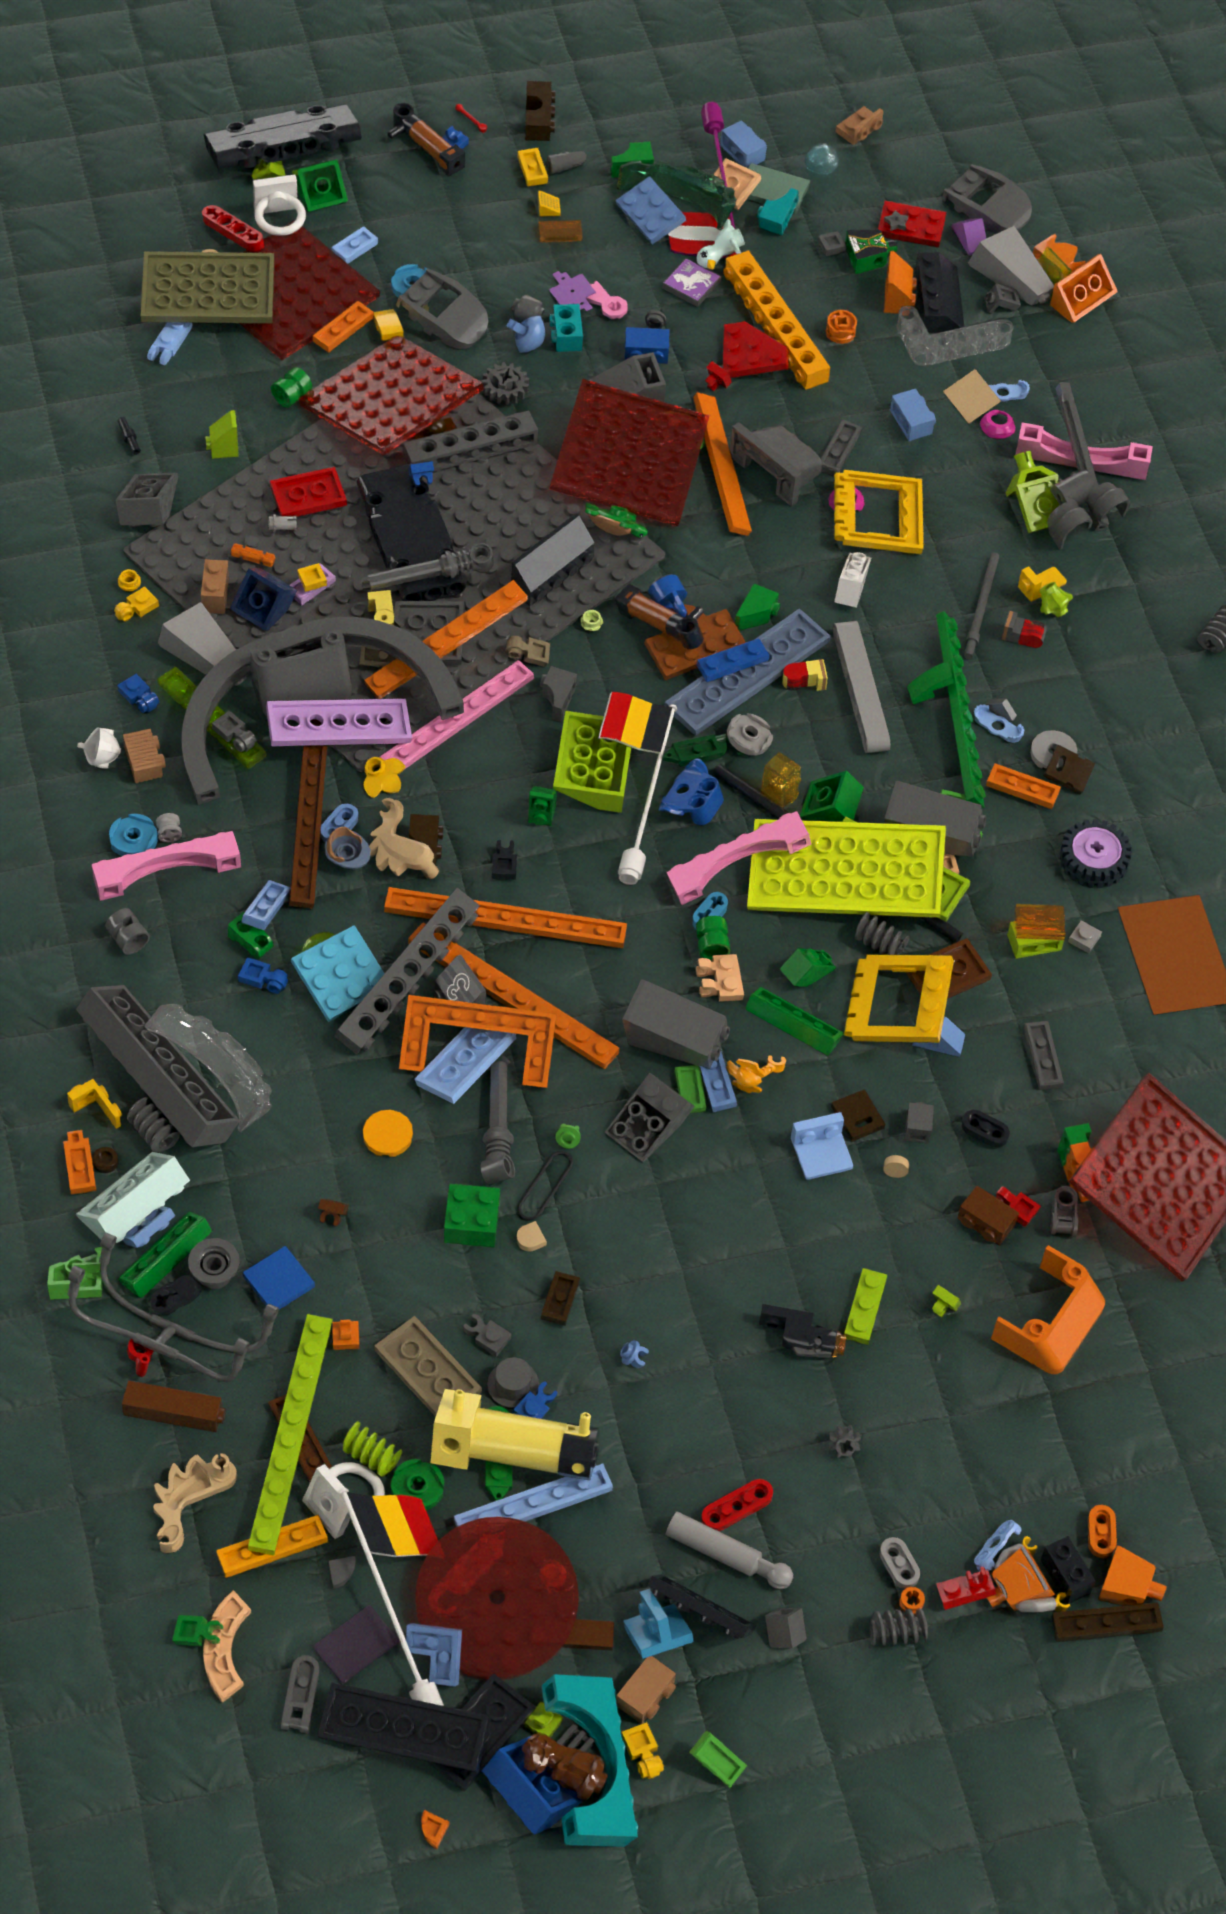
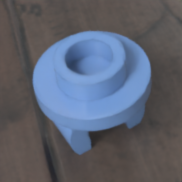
M632 1340L630 1343L627 1342L620 1353L622 1363L625 1365L631 1364L635 1368H641L645 1365V1362L638 1358V1354L643 1357L649 1351L647 1348L640 1346V1343L636 1340Z

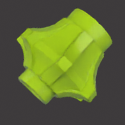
M1051 582L1039 590L1042 599L1041 613L1055 614L1056 617H1060L1068 612L1067 607L1070 600L1073 599L1072 594L1064 592L1055 582Z

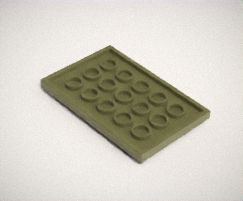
M144 252L141 322L273 323L274 253Z

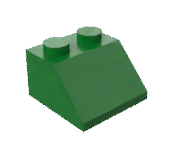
M337 159L292 170L297 180V192L307 212L348 201Z
M847 770L811 781L800 813L801 820L842 822L845 817L854 820L864 787Z

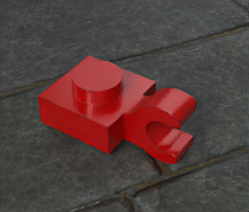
M1002 1186L996 1193V1198L1019 1212L1017 1222L1024 1227L1030 1223L1041 1208L1038 1203L1022 1192L1015 1196Z

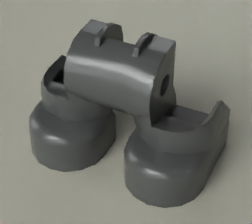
M1081 470L1077 473L1072 472L1070 477L1064 480L1060 478L1051 487L1050 491L1060 506L1053 510L1048 517L1049 534L1059 550H1061L1071 530L1082 523L1088 529L1092 526V519L1086 510L1078 505L1086 502L1101 523L1105 515L1114 507L1117 508L1122 517H1125L1130 506V500L1121 488H1116L1110 482L1097 486L1090 473L1086 470Z

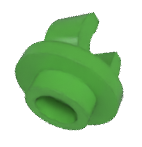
M564 1123L561 1124L556 1132V1141L561 1147L574 1148L580 1142L579 1126L575 1125L574 1127Z

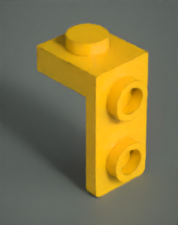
M1028 566L1021 570L1018 588L1032 602L1041 597L1039 590L1045 585L1055 582L1058 587L1066 585L1067 580L1056 567H1051L1036 575Z
M94 1079L82 1085H76L67 1093L69 1106L74 1113L96 1101L116 1129L121 1127L120 1117L122 1113L116 1103L111 1104L104 1086H98Z

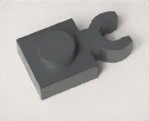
M472 1314L471 1321L477 1325L470 1327L464 1324L463 1331L469 1336H477L475 1344L497 1357L511 1340L512 1334L491 1320L485 1325L480 1316Z

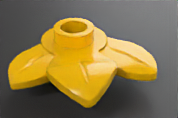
M380 757L370 758L365 764L367 777L364 780V789L371 798H375L382 790L389 794L398 793L401 789V780L398 774L406 768L405 765L396 758L387 760ZM380 767L378 771L374 772L375 768Z

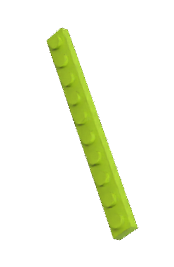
M307 1314L248 1544L249 1551L275 1555L333 1319Z

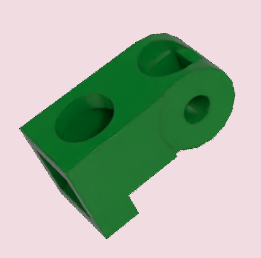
M242 912L228 924V937L246 948L254 958L260 959L274 947L273 941L264 930L242 923V917L245 913Z

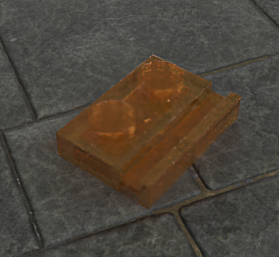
M1015 905L1016 938L1065 939L1064 906Z

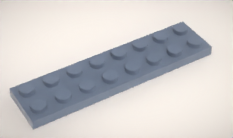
M799 608L756 638L761 640L769 653V661L706 682L705 678L701 676L665 701L664 706L676 705L677 711L674 712L673 716L696 736L782 676L785 666L791 663L802 662L830 642L831 636Z

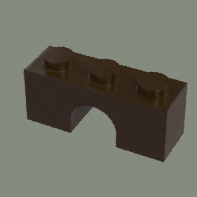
M527 81L525 140L550 141V133H555V120H551V118H555V105H551V103H555V90H551L552 82Z

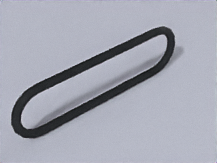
M556 1151L548 1158L518 1204L517 1212L521 1218L528 1221L535 1220L542 1214L573 1166V1158L569 1153ZM562 1154L567 1156L570 1162L569 1166L538 1213L532 1217L522 1214L521 1206L556 1155Z

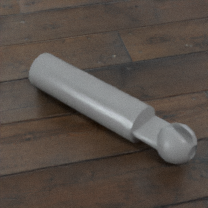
M676 1512L670 1521L666 1536L748 1576H752L755 1573L763 1576L776 1589H785L790 1586L793 1580V1572L788 1565L784 1563L773 1564L762 1558V1552L680 1512Z

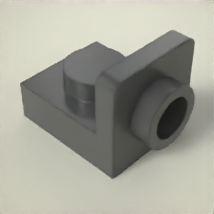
M995 284L984 297L989 313H993L998 306L1015 311L1021 306L1017 290Z

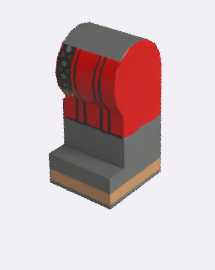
M1009 611L1001 640L1033 648L1041 647L1047 632L1046 625L1039 621L1031 622L1030 620L1017 617L1018 613Z

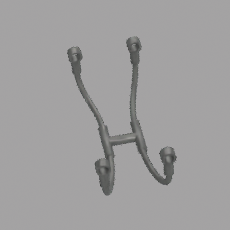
M105 1233L100 1242L102 1249L99 1262L102 1282L109 1294L122 1306L150 1321V1324L164 1329L154 1340L141 1333H133L96 1320L81 1312L76 1305L75 1298L78 1296L80 1283L85 1275V1269L76 1265L72 1267L68 1276L70 1284L67 1294L70 1308L78 1318L93 1326L131 1338L133 1342L173 1360L178 1359L221 1382L234 1380L242 1369L245 1354L257 1350L264 1345L268 1336L271 1335L274 1320L279 1312L278 1307L268 1304L262 1316L264 1320L261 1338L252 1345H250V1342L239 1338L234 1346L206 1339L196 1335L194 1331L156 1314L151 1315L129 1303L112 1287L107 1276V1265L109 1264L117 1237ZM175 1334L189 1341L194 1340L209 1347L233 1352L234 1357L231 1366L233 1370L227 1376L218 1374L179 1353V1350L167 1346L166 1342Z

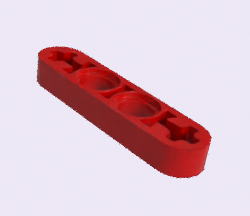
M210 205L202 210L203 221L207 226L244 249L256 252L264 247L263 235L259 231L220 207Z

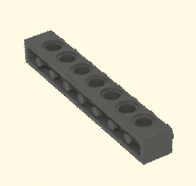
M456 888L340 1026L334 1037L356 1055L362 1049L367 1051L375 1041L372 1038L377 1031L382 1033L390 1023L387 1020L392 1013L397 1015L405 1005L402 1002L407 995H414L420 986L417 982L422 977L425 980L435 969L432 964L436 960L441 962L449 952L447 946L451 942L456 944L464 934L461 931L466 924L470 927L479 915L476 914V911L480 905L459 888ZM448 916H456L459 923L451 922ZM433 933L442 934L444 940H437ZM419 951H426L430 958L421 957ZM404 969H412L415 976H408ZM389 986H396L400 990V994H393L389 990ZM374 1004L383 1005L385 1012H378L374 1008ZM359 1022L368 1023L370 1030H363L359 1026Z

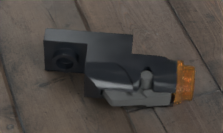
M762 1304L759 1325L769 1329H784L782 1346L787 1349H793L797 1356L829 1358L844 1355L847 1335H842L840 1331L829 1330L819 1325L812 1327L814 1313Z

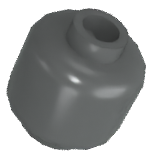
M523 295L520 299L516 298L511 308L514 311V319L520 323L532 316H541L542 318L545 309L542 308V302L529 295Z

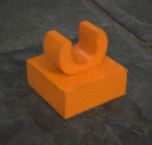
M348 1319L332 1322L333 1350L359 1349L358 1321Z

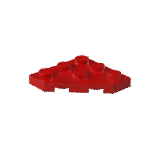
M745 321L724 325L723 369L729 373L730 378L788 369L789 353L786 346Z

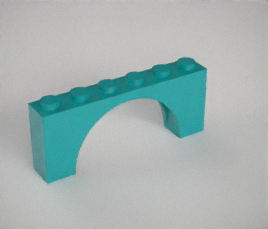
M554 1674L542 1684L545 1711L561 1714L579 1724L595 1740L594 1742L604 1762V1773L608 1774L596 1803L585 1807H574L561 1818L565 1845L625 1847L638 1837V1824L634 1817V1799L630 1792L629 1769L626 1767L625 1744L621 1736V1718L617 1711V1693L613 1686V1680L609 1677Z

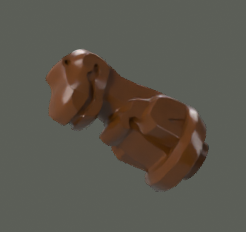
M544 1733L534 1734L523 1745L522 1751L525 1755L524 1768L531 1772L534 1770L536 1771L535 1773L541 1774L546 1766H549L553 1769L551 1778L558 1780L562 1787L576 1791L578 1798L583 1802L588 1800L592 1793L599 1794L607 1779L608 1774L603 1772L604 1762L600 1756L562 1746Z

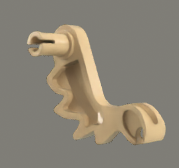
M391 798L383 799L382 802L389 811H380L383 823L371 832L374 840L369 846L371 849L370 856L376 855V866L380 871H383L389 865V868L396 876L401 875L407 868L421 870L427 879L428 877L429 879L435 878L439 870L432 862L434 854L430 847L424 843L396 835L397 825L403 818L404 809L402 803Z
M221 1453V1459H218L217 1454L210 1463H206L198 1455H195L189 1460L185 1473L180 1471L174 1463L168 1474L169 1488H163L158 1483L154 1485L156 1495L161 1502L154 1504V1512L164 1521L163 1527L157 1534V1539L160 1540L162 1537L169 1539V1542H159L161 1552H176L182 1547L184 1533L181 1524V1512L184 1507L225 1491L235 1484L237 1479L236 1468L229 1461L227 1455Z

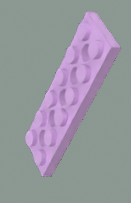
M406 699L267 701L266 703L271 746L411 743L412 740ZM362 718L365 719L368 722V724L361 725L356 720ZM387 718L391 724H382L379 719ZM341 719L345 724L339 726L333 720ZM295 720L299 725L293 727L286 721ZM310 720H319L322 725L314 726L310 723Z

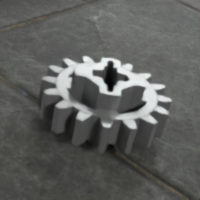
M502 362L500 367L494 364V369L487 368V373H483L482 389H484V395H490V401L497 399V404L505 401L506 405H509L511 400L517 403L518 398L524 399V394L528 393L529 378H527V372H521V366L514 368V363L506 366L505 362Z

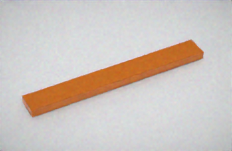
M697 392L693 399L729 531L748 536L752 529L716 399L713 396Z

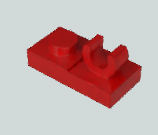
M980 1567V1572L971 1574L970 1571H967L964 1577L960 1576L936 1584L944 1610L996 1595L988 1569L985 1570L984 1567Z

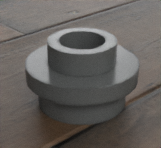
M658 310L648 311L645 315L648 328L661 329L666 324V316Z

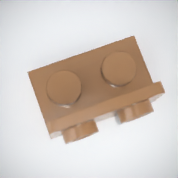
M864 106L836 126V133L855 145L860 140H864L868 134L881 127L883 123V110L878 109L873 113Z

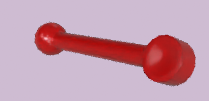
M462 104L455 106V110L463 113L476 124L480 132L484 133L487 131V125L478 122L463 109Z

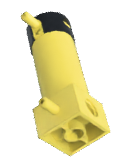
M444 1390L434 1421L431 1463L467 1470L470 1459L475 1458L557 1473L560 1476L591 1480L598 1458L600 1429L590 1426L591 1415L584 1412L580 1415L579 1424L562 1423L480 1408L481 1395L466 1393L462 1390Z

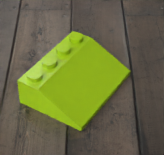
M565 711L553 789L596 809L622 813L631 747L614 740L598 739L604 716Z

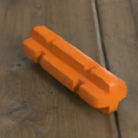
M237 543L233 544L231 548V556L236 558L243 557V560L257 564L262 562L264 566L272 567L275 562V555L266 552L263 554L264 551L247 546L243 548V545Z

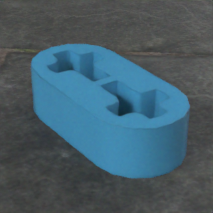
M711 893L694 912L693 927L695 930L696 923L707 915L722 917L726 913L728 899L723 893ZM718 902L721 903V905L718 904V905H716V907H715L714 909H712L713 903H714V904H717Z

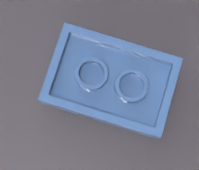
M650 176L616 200L620 209L652 245L686 221L685 215Z

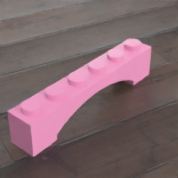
M1028 423L1021 424L1015 455L1031 451L1033 460L1077 468L1070 442L1049 434L1043 430L1044 426ZM1130 443L1129 446L1118 448L1088 447L1094 471L1146 480L1153 446Z
M798 812L787 813L781 816L779 820L770 824H763L757 830L749 834H742L728 844L718 845L709 853L699 854L685 864L674 866L667 872V875L681 905H684L703 896L702 890L705 885L718 872L731 863L764 851L785 850L792 854L811 845L810 836Z
M230 831L217 833L205 838H195L192 841L179 844L174 843L158 849H148L141 853L127 854L111 860H101L98 863L92 864V872L101 901L124 895L123 890L133 882L159 870L179 866H204L217 869L219 873L240 868L241 860L234 833Z

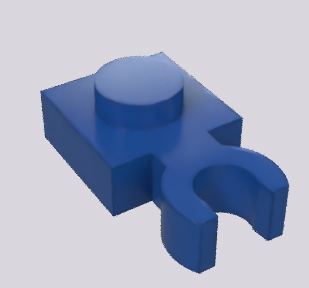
M542 1382L536 1390V1396L529 1392L512 1411V1414L542 1419L550 1409L545 1403H551L558 1392L555 1390L551 1395H545L543 1389L547 1383Z

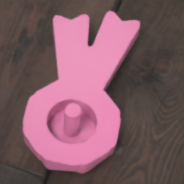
M598 281L590 284L596 293L586 297L589 303L602 306L603 315L609 317V319H621L627 314L626 300L619 296L610 297Z

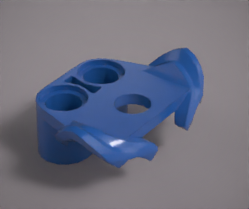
M698 758L693 759L676 777L672 788L666 797L662 798L658 811H666L681 816L685 812H690L692 821L695 824H707L712 820L724 801L719 782L715 777L708 774L707 766L702 760ZM681 787L689 788L685 793H677Z

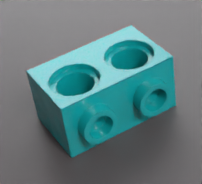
M554 305L553 314H549V325L554 327V330H551V343H555L556 352L582 351L583 331L580 305Z

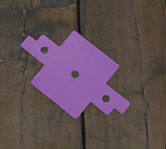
M559 271L553 273L559 285L549 289V291L560 305L579 304L580 310L584 308L586 311L593 308L586 297L596 293V291L583 274L570 278L566 272L562 274Z

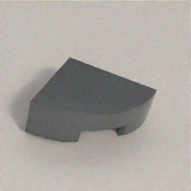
M1007 698L989 699L985 704L986 706L989 705V710L992 713L1005 717L1008 721H1013L1017 716Z
M355 1556L329 1561L333 1589L343 1586L352 1576L356 1567Z

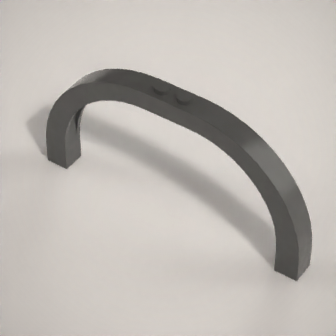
M332 617L299 626L293 625L284 631L269 633L263 638L238 648L219 661L202 679L191 697L183 720L182 752L186 774L198 805L221 798L219 786L206 755L207 729L211 716L221 698L235 683L251 673L250 651L270 648L276 653L278 659L321 648L322 635L328 631L340 628L344 636L345 645H360L383 651L410 667L428 688L442 720L463 714V699L449 670L436 653L420 639L394 625L360 617Z

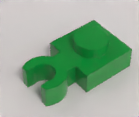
M178 1615L172 1641L176 1645L201 1646L203 1639H207L212 1644H218L220 1639L217 1635H212V1632L216 1629L221 1630L224 1626L217 1620L207 1623L203 1616Z

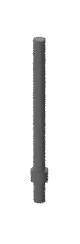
M995 552L990 555L970 632L966 635V648L964 652V658L972 659L975 647L978 646L980 640L979 631L999 560V554Z

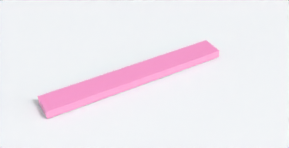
M519 660L463 698V714L442 720L440 715L412 734L411 743H399L381 755L380 758L384 760L396 758L402 761L406 768L533 680L534 673Z

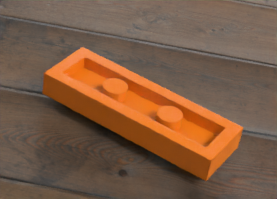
M357 301L313 335V342L329 353L374 318V312Z
M996 763L986 783L987 787L1049 809H1053L1061 788L1058 785Z

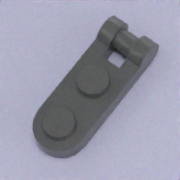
M311 1656L298 1657L292 1665L281 1730L289 1731L292 1728L299 1729L300 1733H309L319 1679V1664ZM293 1711L303 1712L302 1718L292 1717Z

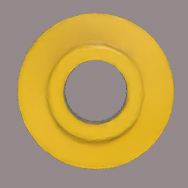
M124 570L118 577V585L124 591H134L141 585V578L134 570Z

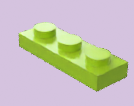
M865 1268L862 1269L845 1329L844 1339L866 1345L869 1344L887 1274Z

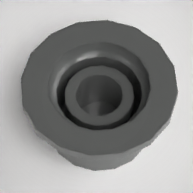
M219 1238L206 1239L199 1242L191 1250L188 1257L189 1270L192 1276L204 1287L209 1289L223 1288L238 1271L240 1266L239 1253L235 1246L227 1240Z
M516 1357L501 1361L489 1374L487 1382L488 1393L492 1400L499 1406L512 1410L516 1408L529 1392L536 1396V1390L539 1387L538 1376L526 1361Z

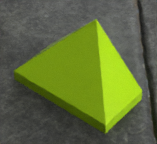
M262 158L258 159V164L252 173L253 179L285 176L282 161L267 163Z

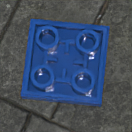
M286 1246L243 1272V1277L266 1306L271 1304L279 1309L315 1287V1282Z

